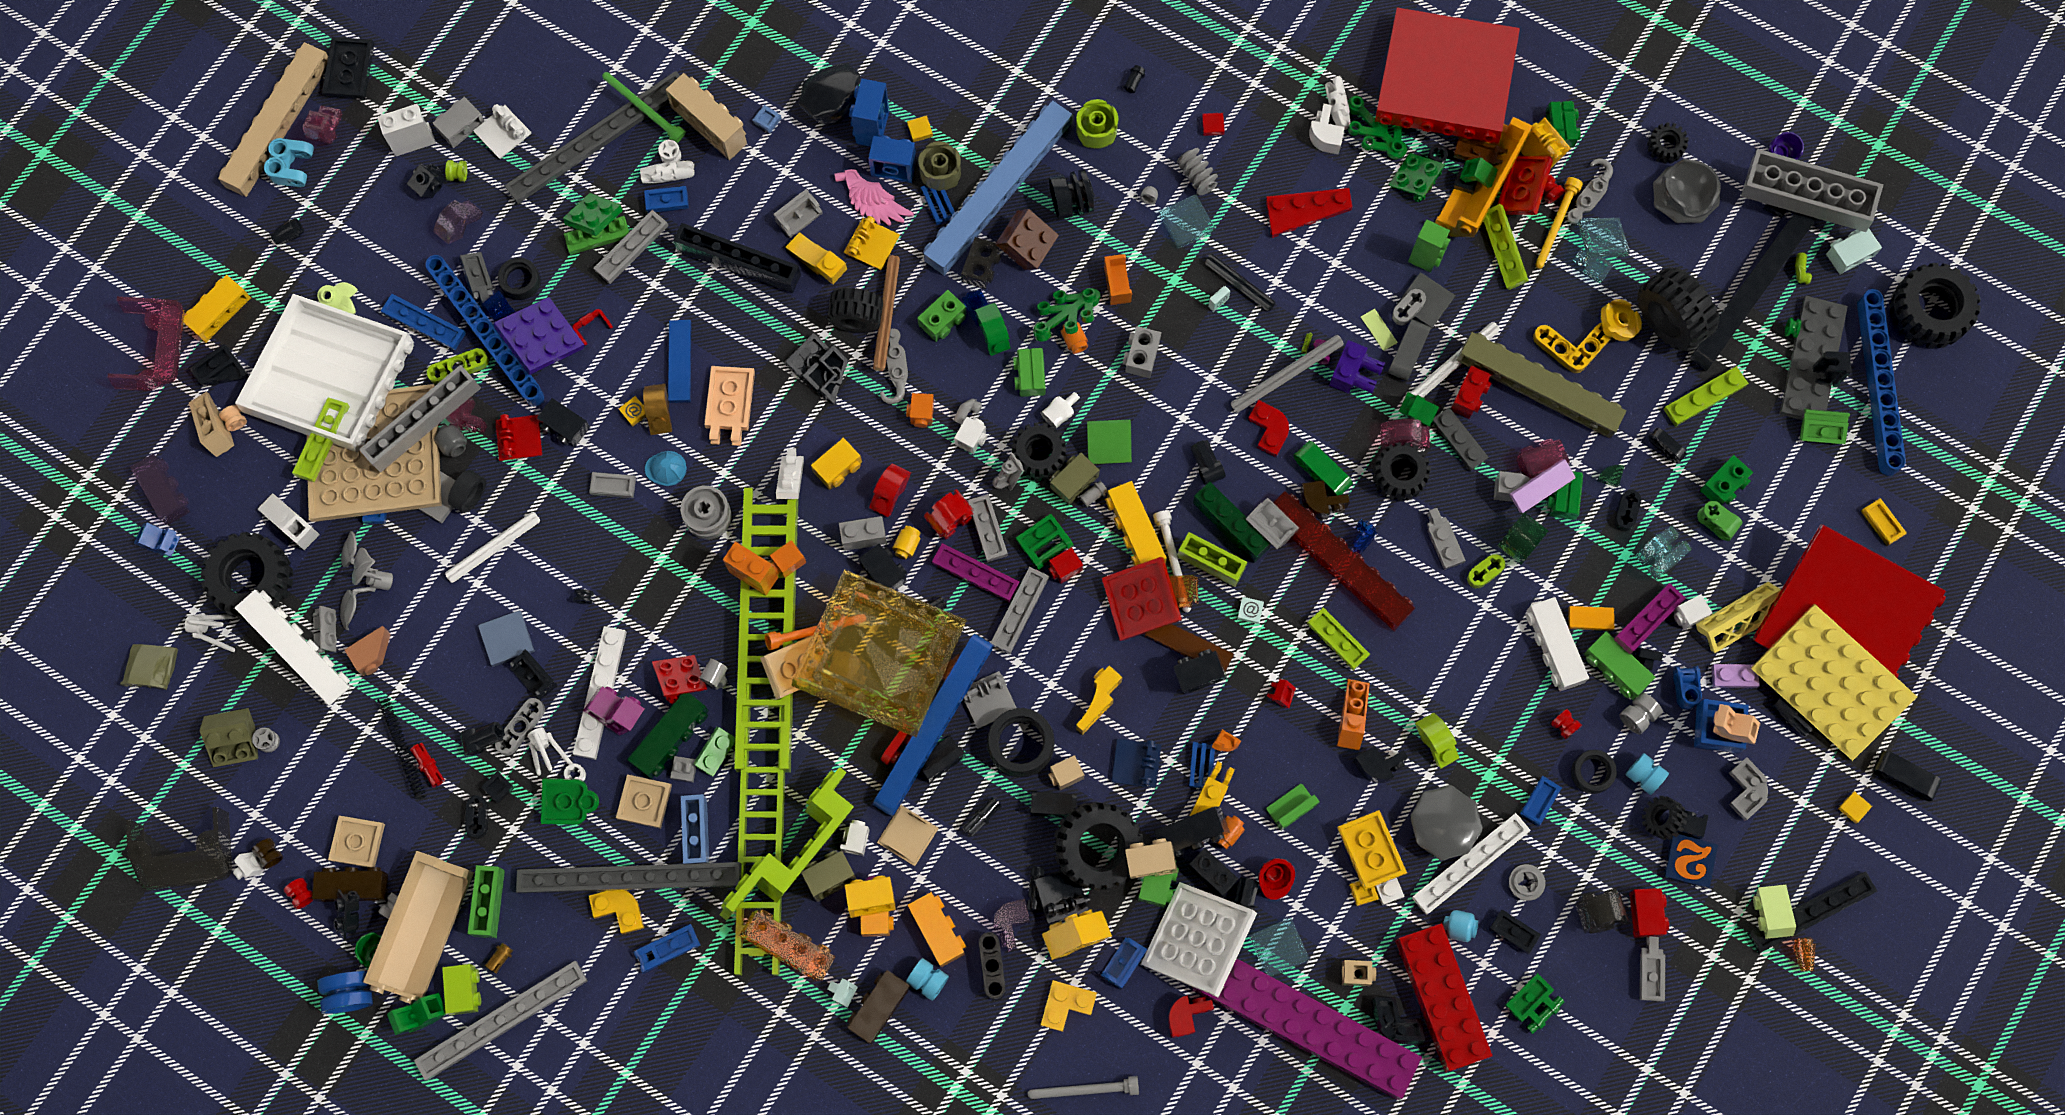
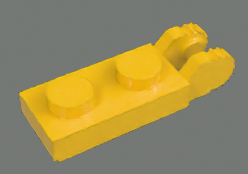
M1216 762L1189 816L1214 806H1220L1235 769L1230 767L1226 771L1225 778L1221 783L1215 780L1221 770L1222 763Z

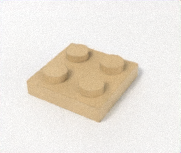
M627 775L616 819L661 829L672 785Z
M339 816L328 860L362 867H375L385 824Z

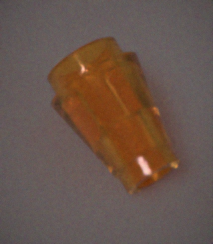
M1813 938L1794 939L1792 946L1800 971H1814L1816 943H1813Z

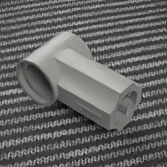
M710 658L699 679L715 690L724 688L728 682L725 673L728 668Z

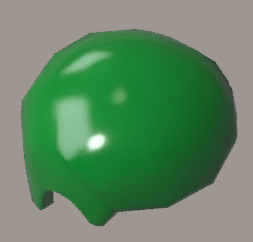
M374 932L361 936L355 946L357 960L366 968H369L382 937Z

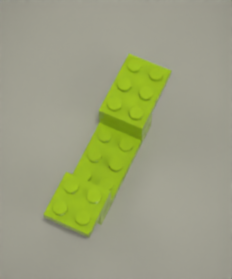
M840 767L836 772L831 770L820 784L822 789L817 787L806 801V804L809 806L805 812L820 823L821 826L813 836L816 840L810 839L799 853L802 857L796 856L789 866L786 867L770 853L765 858L760 856L749 871L752 874L749 876L746 873L735 888L737 892L731 891L720 906L723 908L720 913L721 917L727 921L755 886L776 903L853 809V805L834 791L847 772Z

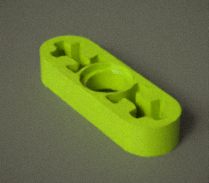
M476 348L432 364L427 370V376L433 384L437 385L448 376L445 367L451 373L453 365L456 362H462L464 364L463 368L471 374L486 368L489 364V358L484 350ZM478 355L481 357L480 363L475 361ZM466 359L469 360L471 367L468 366ZM437 370L441 372L439 378L434 376Z

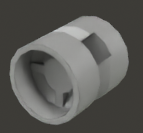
M1643 692L1632 701L1633 706L1629 705L1619 714L1622 722L1638 735H1641L1648 728L1649 721L1654 722L1663 713L1658 702Z

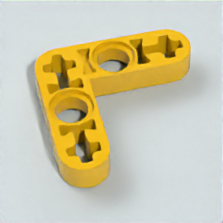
M1602 322L1589 333L1577 348L1548 325L1539 326L1533 334L1534 342L1572 373L1582 372L1612 337L1603 335L1600 340L1596 339L1600 332L1603 331L1604 326ZM1544 332L1548 334L1546 338H1540V335ZM1554 338L1555 341L1552 343V345H1551V347H1550L1548 344H1549L1550 341H1552V339ZM1558 344L1563 345L1566 352L1564 354L1557 353L1555 346ZM1585 344H1594L1596 351L1592 353L1586 351ZM1582 354L1584 358L1581 360L1580 365H1573L1574 361Z

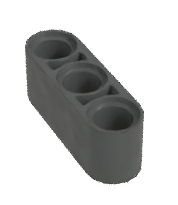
M1413 319L1411 320L1390 366L1389 374L1408 381L1431 327Z

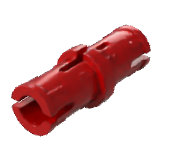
M420 743L413 746L410 751L420 765L418 768L421 772H424L432 788L444 783L445 779L435 765L437 762L434 758H431L424 744Z

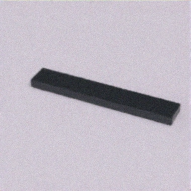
M1865 871L1792 909L1796 924L1794 935L1878 892L1867 872ZM1759 927L1747 933L1758 953H1762L1792 937L1765 939L1764 931H1760Z

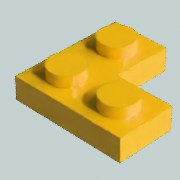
M1053 980L1041 1026L1063 1032L1069 1010L1091 1016L1097 992Z

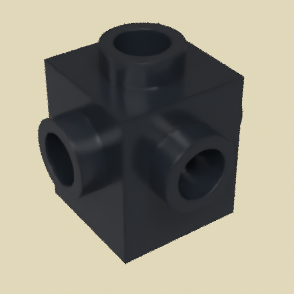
M420 164L414 169L407 185L421 197L433 198L441 190L442 183L446 177L440 173L441 170L433 164Z

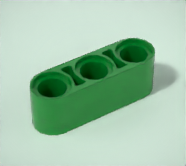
M1309 440L1293 455L1295 461L1315 481H1324L1325 490L1329 495H1342L1353 485L1350 477L1314 442Z

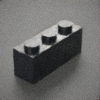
M1214 806L1154 830L1156 839H1166L1167 842L1171 841L1174 856L1178 858L1184 855L1183 851L1191 848L1192 851L1205 847L1203 844L1211 840L1212 843L1225 839L1224 835L1230 833L1221 807Z

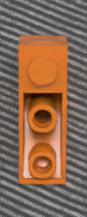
M1351 679L1347 680L1337 746L1354 750L1360 749L1365 731L1370 683Z

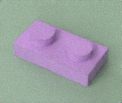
M1713 664L1711 666L1713 688H1758L1759 675L1751 669L1753 665Z

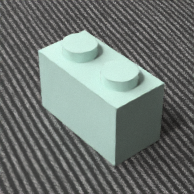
M1870 229L1867 232L1855 230L1848 235L1847 239L1842 240L1840 238L1834 241L1826 255L1838 273L1842 274L1874 257L1882 247Z

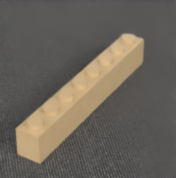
M305 42L301 48L297 49L293 61L285 68L281 80L275 84L274 91L265 100L260 113L254 117L250 129L242 136L241 143L232 152L226 167H223L220 171L218 179L224 187L242 196H248L263 172L265 162L270 157L268 150L270 142L277 138H284L325 73L328 55L325 51Z

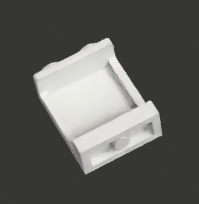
M418 104L378 116L382 134L395 156L436 144L431 127L423 119Z

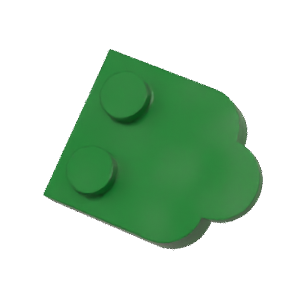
M567 778L542 779L541 824L577 825L586 819L587 813L597 809L599 797L595 792L588 790V786L583 780Z

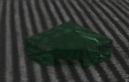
M1612 465L1601 472L1597 481L1618 488L1625 466Z

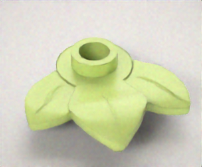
M341 282L334 287L325 285L319 289L317 297L320 303L351 314L356 313L355 306L350 299L358 291L355 286ZM327 292L331 293V297L329 299H325V294Z

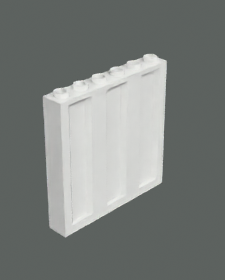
M293 294L235 404L243 413L309 436L311 433H314L316 436L319 435L325 439H331L334 445L358 453L360 447L366 442L367 433L370 428L375 425L376 416L379 410L384 407L385 398L388 392L393 389L395 378L402 371L407 355L412 352L414 342L407 332ZM328 397L348 403L350 406L348 412L344 414L336 434L314 427ZM329 408L326 416H333L335 421L339 411ZM324 418L321 426L331 429L333 424H327Z

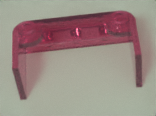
M117 296V302L124 313L145 314L144 321L147 327L158 331L154 369L143 370L139 375L108 373L107 378L115 389L151 391L173 382L177 378L185 313L183 306L176 300Z

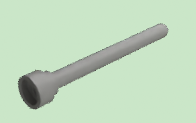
M1129 1076L1128 1079H1124V1082L1032 1089L1028 1091V1097L1030 1099L1121 1091L1130 1093V1095H1139L1138 1076Z

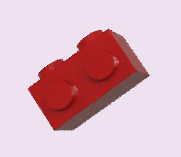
M1471 365L1451 406V410L1470 419L1473 412L1478 413L1483 403L1479 399L1482 393L1487 394L1491 386V382H1488L1491 374Z

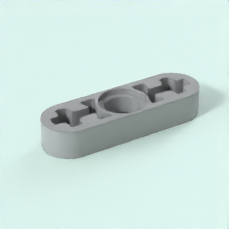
M536 698L528 699L505 727L503 740L495 743L497 751L502 755L509 756L515 753L545 713V706L540 700ZM538 704L537 708L539 711L531 713L529 707ZM531 713L529 718L532 719V721L529 722L522 715L525 714L528 717V715ZM519 721H524L526 729L521 733L515 732V724ZM509 732H511L514 736L518 737V739H511ZM510 740L509 744L511 745V747L509 749H503L504 746L502 745V742H508Z

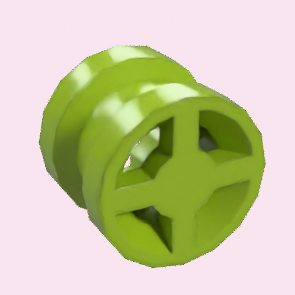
M448 160L446 162L445 173L447 181H453L454 179H458L461 182L466 181V161L456 163L453 160Z

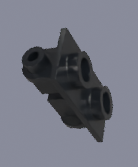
M338 889L337 899L334 900L337 918H334V927L336 932H340L345 940L346 933L354 934L359 928V913L353 911L359 910L360 896L356 891H349L348 894L343 895L341 890Z

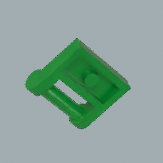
M1049 514L1016 537L1017 543L1037 570L1044 567V563L1066 548L1069 549L1074 546L1052 514ZM1058 536L1061 539L1060 543L1038 557L1035 554L1036 551Z

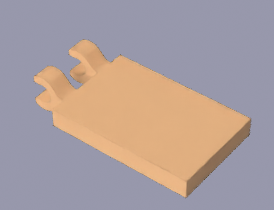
M711 366L705 416V428H710L709 440H711V444L720 445V430L727 429L732 430V445L741 446L742 430L748 431L755 376L754 368Z

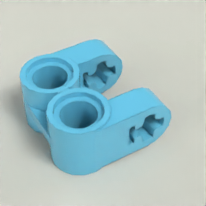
M282 138L274 139L268 146L270 157L264 164L265 173L274 184L304 187L307 174L289 168L295 157L311 158L314 146L304 141Z

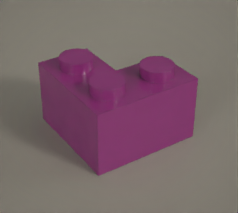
M602 686L596 690L583 711L619 736L631 731L645 708L640 706L641 702L632 696H629V698L627 696L619 698L616 696L617 692L608 686L605 688Z

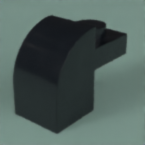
M1374 746L1356 756L1353 762L1367 780L1374 783H1386L1394 777L1390 770L1396 772L1403 768L1408 756L1403 750L1384 761Z

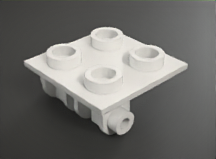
M496 104L492 108L493 115L474 129L473 132L501 159L532 133L506 105L499 106Z

